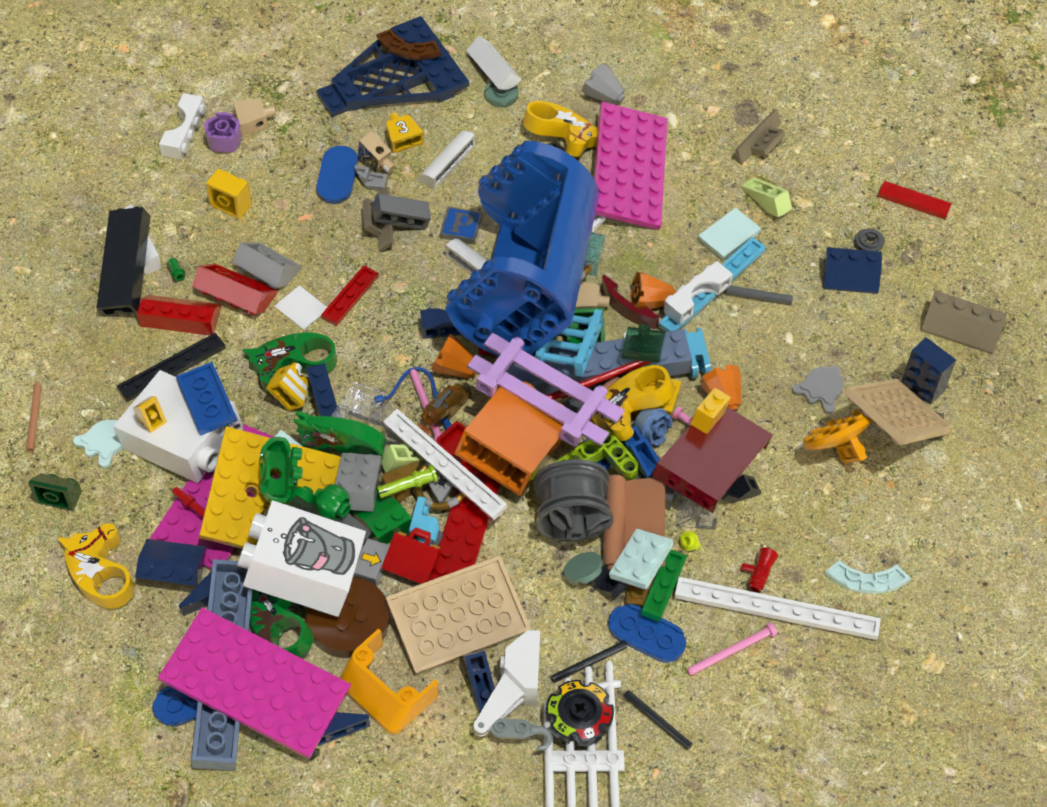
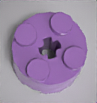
M219 112L211 119L208 118L204 125L207 144L210 150L221 153L235 152L242 141L239 120L234 118L233 114L227 112Z

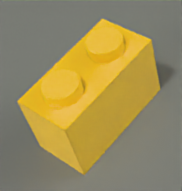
M714 388L696 409L691 425L708 434L725 414L731 397Z

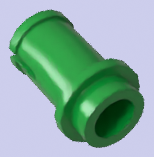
M176 258L169 259V262H166L171 271L172 279L176 281L183 280L185 278V270L180 267Z

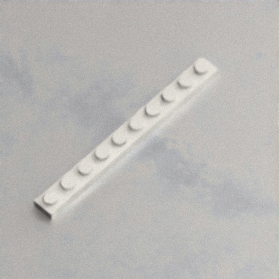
M682 577L678 578L675 593L676 599L877 640L879 635L881 618Z

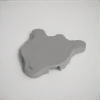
M837 366L815 368L807 375L803 382L793 385L792 392L795 395L805 396L811 405L821 402L824 412L832 414L835 409L834 401L840 396L844 386L841 370Z

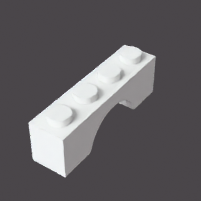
M183 93L177 105L179 117L184 120V123L174 130L164 132L159 143L162 156L182 160L184 153L188 151L190 140L194 138L196 127L198 128L200 125L201 116L206 112L203 97Z
M718 261L708 265L701 274L695 275L688 284L682 285L678 292L666 298L664 313L678 325H681L693 315V297L705 292L719 295L731 285L733 274Z

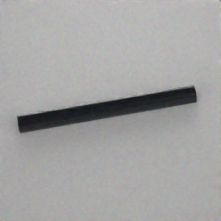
M625 641L619 642L551 675L553 683L558 682L585 669V667H589L626 649L627 645Z
M630 690L625 692L623 696L684 748L689 750L692 747L693 743L635 694Z

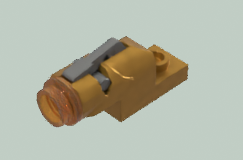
M458 383L454 386L448 385L425 406L421 414L423 421L428 425H433L445 417L449 419L471 398L472 393Z

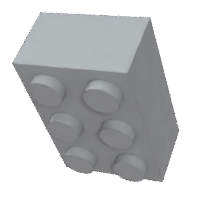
M342 453L335 484L345 488L349 493L350 510L374 512L378 493L376 487L379 486L381 478V456Z

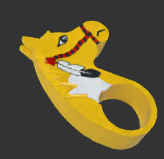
M532 101L527 104L522 123L528 131L537 135L565 138L567 144L565 152L573 157L581 156L587 148L596 147L598 128L582 116L568 108L551 102Z
M103 524L90 533H75L70 538H58L62 548L65 550V561L71 576L87 599L106 609L120 608L131 600L135 586L128 570L124 566L106 559L109 550L116 548L121 542V537L113 524ZM112 577L126 579L125 585L119 592L113 595H101L98 593L101 582Z

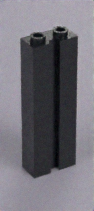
M136 206L134 208H119L109 211L96 307L104 317L117 316L118 313L127 315L138 312L151 217L143 207Z

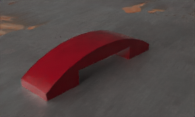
M605 274L602 276V292L604 296L610 297L609 304L620 315L637 325L650 329L658 328L659 316L646 306L641 310L617 292V283Z

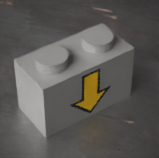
M367 538L365 545L361 547L353 577L365 579L378 587L384 569L381 568L390 545Z

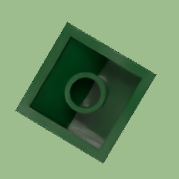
M40 473L28 482L37 504L74 511L82 493L79 481L73 478H61L54 474Z

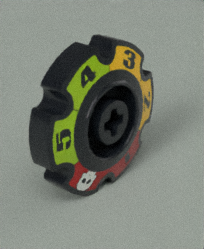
M571 680L558 686V694H550L546 703V720L552 722L550 724V731L560 741L566 744H570L571 741H577L578 746H588L602 739V731L609 732L611 729L614 706L608 704L609 694L596 683L590 682L588 685H583L581 680Z

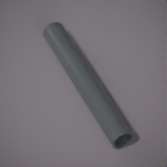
M731 285L726 291V294L790 305H792L793 301L792 295Z

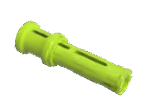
M429 465L427 469L418 472L415 470L410 476L378 486L376 489L377 492H381L378 495L382 499L414 486L420 488L425 483L437 482L438 479L433 465Z

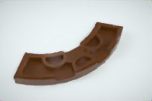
M392 29L376 34V38L382 47L398 57L410 60H425L442 56L435 40L423 43H407L398 37Z

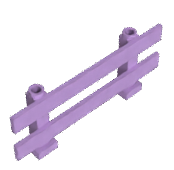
M492 333L484 343V346L500 355L496 362L491 364L475 355L467 365V368L479 374L475 387L477 390L492 398L496 393L498 385L564 425L561 428L559 438L575 448L579 444L582 435L599 446L603 444L609 435V432L589 421L595 412L602 414L615 423L619 421L625 412L621 407L605 399L608 391L603 386H598L594 391H591L523 351L524 341L519 337L513 338L509 343ZM513 362L584 405L576 414L508 374L506 371Z

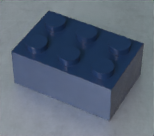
M925 337L911 350L901 382L917 394L920 399L931 405L945 392L956 359Z

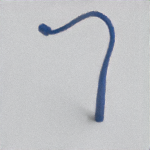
M410 368L399 378L388 396H374V402L377 404L390 399L412 369L427 374L435 398L438 392L433 376L424 368ZM446 417L442 419L447 430L452 424Z

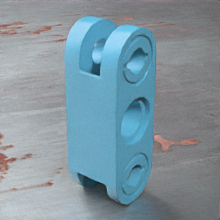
M696 328V332L688 333L684 329L692 357V370L689 373L691 379L698 378V371H702L703 375L711 371L710 359L701 328Z

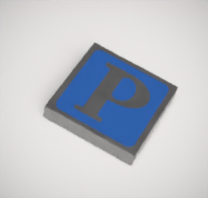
M448 206L440 231V238L460 239L462 242L475 244L483 212Z

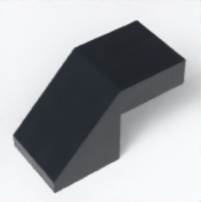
M742 474L724 494L722 500L735 503L758 496L762 492L754 477Z
M604 564L600 575L588 582V584L602 596L615 599L628 584L611 579L610 571Z

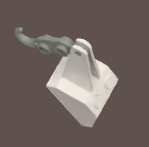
M527 630L506 647L505 656H501V679L474 722V733L477 736H485L490 732L497 738L525 739L538 734L545 736L546 742L542 746H538L537 750H545L551 745L552 734L547 728L536 726L522 719H504L521 703L524 706H537L540 631Z

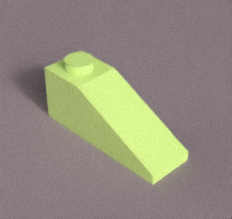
M753 178L741 185V188L767 213L781 217L792 209L788 190L757 178Z
M389 445L383 454L381 463L385 473L414 461H418L420 469L426 461L408 445Z

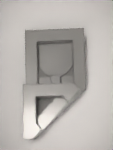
M355 165V172L367 189L381 191L386 187L387 174L370 172V167Z

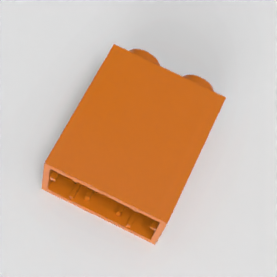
M522 381L530 387L534 388L530 383ZM500 387L464 430L454 454L521 497L533 481L536 473L545 466L562 444L563 440L559 438L564 424Z

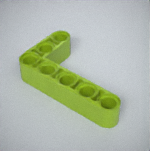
M605 430L609 432L605 439L610 441L609 443H603L599 446L588 439L556 461L580 459L597 463L605 458L616 472L626 480H635L638 477V462L609 430ZM588 451L594 452L593 454H586ZM615 454L622 455L620 457H614ZM633 468L634 470L626 471L625 469Z

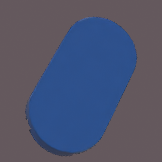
M335 146L328 149L323 155L317 181V194L326 203H341L352 194L356 176L354 167L358 165V156L352 148Z
M634 604L618 606L611 612L608 622L609 631L619 642L625 641L627 646L659 662H673L683 655L686 648V639L682 629L663 618L659 622L641 615L643 608Z
M167 686L158 692L155 701H153V712L160 723L165 726L177 727L196 720L198 701Z

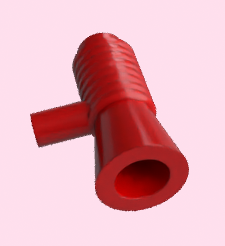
M760 548L756 565L742 564V571L752 573L748 582L750 591L760 593L764 589L770 569L779 557L778 553L773 549Z

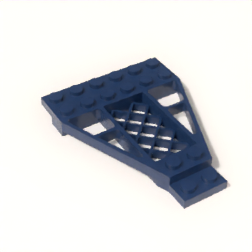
M419 16L390 29L398 37L411 44L435 40L442 56L425 60H410L398 57L392 53L385 55L379 49L382 45L376 40L331 79L332 84L316 90V93L331 117L347 111H356L373 105L438 100L441 103L455 97L454 92L470 86L469 80L423 17ZM374 52L379 57L364 64H361ZM400 63H406L408 66H400ZM385 69H391L393 72H385ZM397 71H400V72H405V73H404V76H403V75L396 74V72H397ZM370 75H376L378 78H370ZM381 78H389V82L381 80ZM355 80L363 82L362 85L354 84ZM426 83L431 92L411 94L409 89ZM366 84H374V87H367Z

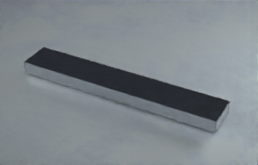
M215 332L117 385V390L125 401L129 402L140 395L160 370L176 376L226 349V346Z

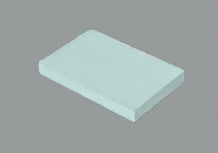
M734 208L698 235V240L724 261L751 237L754 238L761 233L762 228L737 208Z

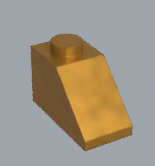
M418 461L382 474V485L410 476L415 470L418 472ZM413 487L391 496L398 502L403 501L410 496Z

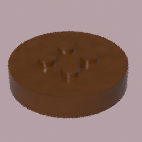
M353 577L339 617L307 607V624L313 631V642L329 655L339 658H350L354 650L377 629L381 630L383 641L390 624L389 607L383 592L373 583L362 578Z

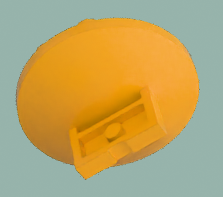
M861 408L855 409L847 417L834 418L826 422L827 426L823 428L818 427L810 431L811 435L803 438V445L806 450H822L835 447L843 464L862 461L867 456L865 448L859 442L857 436L873 422V419L866 417L862 413Z

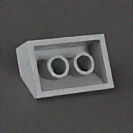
M260 242L240 243L233 259V263L238 265V269L252 273V277L264 280L269 287L274 289L285 287L302 269L301 265Z

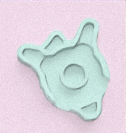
M118 420L100 421L92 426L87 433L76 436L73 439L76 447L85 448L87 457L92 458L95 455H99V465L103 469L109 468L112 457L123 449L113 428Z

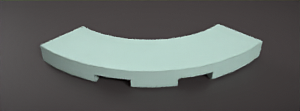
M840 560L827 569L824 574L830 580L846 589L867 594H878L896 590L907 584L911 579L897 564L885 571L865 574L847 566Z

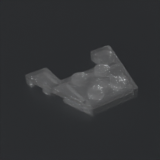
M354 381L331 417L348 419V415L382 426V434L386 437V444L400 445V438L383 423L393 413L391 399L377 404L374 402V396H388L389 394Z

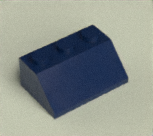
M827 247L824 257L823 289L878 294L882 270V252Z
M146 539L138 557L135 578L196 587L202 580L207 547Z

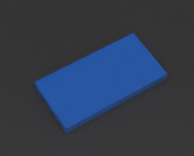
M213 362L176 376L200 435L238 421Z

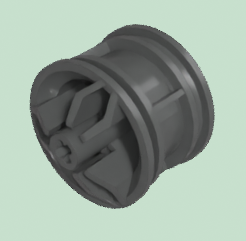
M580 459L558 461L539 470L533 480L537 498L542 502L538 508L536 519L538 531L550 539L571 542L592 539L610 529L613 524V514L608 501L604 499L608 493L610 481L608 471L598 463Z

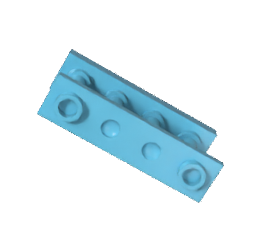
M595 309L593 316L589 318L574 315L572 323L588 325V329L582 331L566 328L559 333L560 335L583 338L582 343L575 344L554 340V337L542 346L540 350L536 351L535 358L544 363L545 361L572 365L575 368V376L583 377L603 326V310ZM551 347L576 351L578 354L573 358L551 354L549 351Z

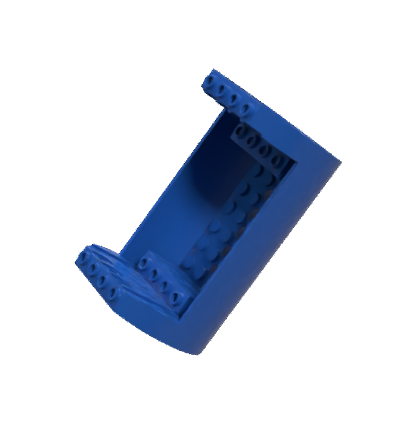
M525 141L520 146L517 145L509 156H504L500 164L494 165L487 175H483L479 179L478 195L481 205L487 214L500 225L493 256L490 261H485L481 269L474 270L469 279L462 280L457 289L450 290L446 297L448 300L445 308L454 327L469 341L497 356L500 355L484 346V343L492 333L509 343L515 337L521 338L524 341L522 350L532 355L572 324L599 198L598 187L593 176L578 160L554 146L541 142Z

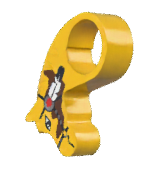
M650 365L626 374L607 390L608 393L605 396V399L625 410L619 421L615 423L598 412H595L589 421L594 422L600 428L610 430L619 441L630 439L634 434L630 424L631 413L637 410L661 406L673 396L675 386L668 371L662 366ZM656 380H664V383L657 390L648 393L641 392L649 383Z

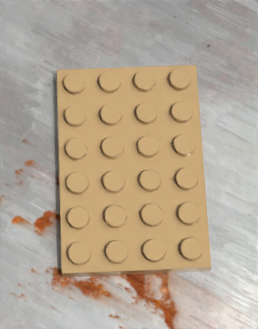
M899 379L850 386L844 391L848 401L861 408L862 413L866 417L872 418L876 422V426L880 430L886 431L891 436V440L896 444L903 445L946 435L953 429Z
M500 555L387 596L385 599L415 675L459 659L464 654L488 648L522 635L527 630H531Z

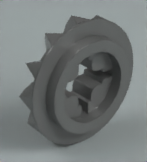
M867 228L857 233L855 242H857V247L862 248V250L879 251L883 248L885 239L879 231Z

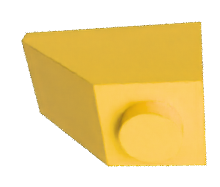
M150 396L133 407L138 420L150 433L167 423L155 396Z

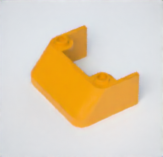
M377 629L354 650L339 678L351 684L346 694L386 732L397 734L439 696L438 681L434 679L420 693L410 686L401 688L397 693L393 692L367 668L374 660V653L383 646L381 630Z

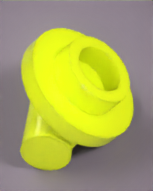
M685 531L681 534L680 545L684 550L692 551L695 549L697 551L701 548L702 545L698 542L696 533Z

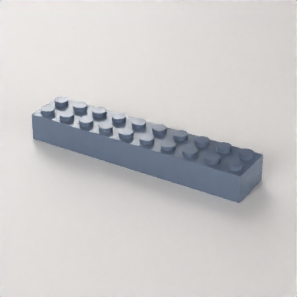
M681 329L598 342L594 346L583 377L575 376V368L572 365L545 361V364L579 383L648 355L652 356L653 362L641 367L659 365L664 367L670 376L691 373L692 357L685 330ZM565 349L549 351L551 354L573 358L578 354L576 351ZM513 362L506 371L520 381L530 383L537 391L544 395L558 391L556 387ZM625 373L618 375V377L622 378L623 376H625ZM608 380L597 383L590 387L596 388L598 386H603Z
M213 559L208 610L249 631L253 589L243 586L248 569L237 566L239 561ZM199 701L193 743L192 768L236 771L240 723Z

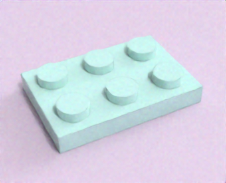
M636 529L609 572L610 578L646 590L674 545L673 540Z

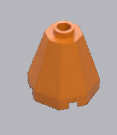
M636 272L632 280V286L635 287L634 291L630 292V302L640 310L645 306L649 309L665 306L666 298L669 295H674L676 290H674L672 285L644 272Z
M450 334L431 370L441 374L470 378L471 375H476V372L467 368L474 355L456 336Z
M729 364L725 366V370H721L718 367L704 374L700 380L704 391L709 395L714 388H717L731 397L728 407L735 412L738 411V408L741 406V372L739 367Z

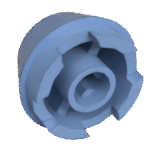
M661 408L643 409L638 414L634 426L638 427L643 438L647 437L651 445L655 444L658 446L667 439L664 436L668 428H672V417Z

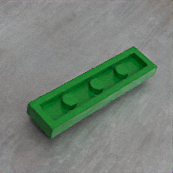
M674 550L669 551L665 558V566L659 569L641 615L659 622L661 621L686 562L687 555Z

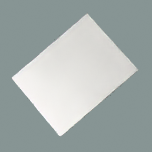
M300 285L275 305L277 309L302 329L307 328L319 318L327 308Z

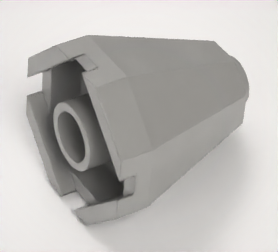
M601 63L590 74L592 77L590 80L587 79L581 90L588 96L614 105L620 104L625 98V89L611 67L606 63Z

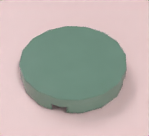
M490 81L485 87V98L492 106L505 108L517 101L518 87L515 85L510 89L501 90Z
M595 552L581 553L567 562L564 567V574L568 582L572 584H577V582H582V584L588 583L600 575L604 563L600 555Z

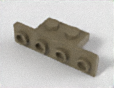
M774 109L735 149L739 163H744L752 154L767 156L786 136L784 130L777 129L781 124L778 110Z
M386 186L375 195V198L378 194L390 195V188ZM366 198L363 201L364 230L378 236L379 250L383 252L394 243L393 226L391 224L374 222L372 209L374 201Z

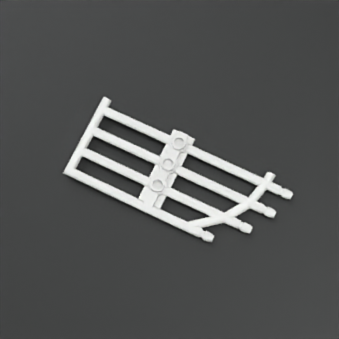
M606 661L605 663L606 681L597 683L609 694L608 704L614 706L613 723L608 732L609 750H596V743L588 745L587 750L574 751V741H571L570 744H566V751H553V733L550 731V724L552 722L546 720L547 702L544 703V727L552 734V743L544 750L546 807H554V772L567 773L568 807H576L575 772H588L589 807H598L597 772H610L611 807H620L618 771H625L624 750H617L614 688H620L621 681L614 680L612 661ZM585 667V685L593 682L591 667ZM565 678L564 683L571 681V678Z

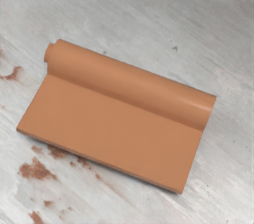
M609 475L610 481L605 499L608 501L613 514V524L604 533L603 563L609 571H611L636 529L665 537L666 484L655 477L626 480L620 475ZM665 560L660 567L665 566Z

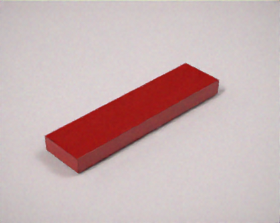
M885 180L878 194L880 198L945 220L952 205L950 202Z
M363 265L324 310L321 318L337 327L378 279L379 273Z

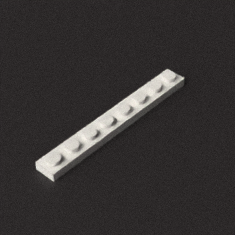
M398 409L383 421L387 428L428 464L433 465L436 471L493 521L508 507L501 498Z

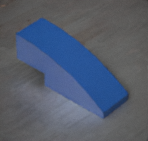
M634 426L632 427L634 430L633 436L626 441L620 442L638 462V470L648 478L653 475L659 458L647 437L643 438L638 427Z

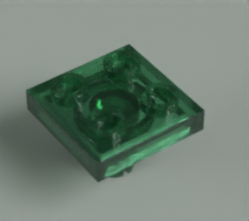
M640 324L638 328L628 327L622 349V358L660 363L666 331L651 330L648 324Z

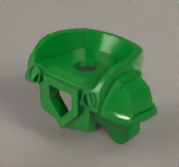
M284 437L270 438L261 449L259 462L261 495L269 502L273 500L282 504L288 501L293 487L297 486L298 479L302 478L303 473L302 467L297 466L298 460L302 459V448L292 447L291 449L288 440ZM270 470H279L280 478L273 479L270 476Z

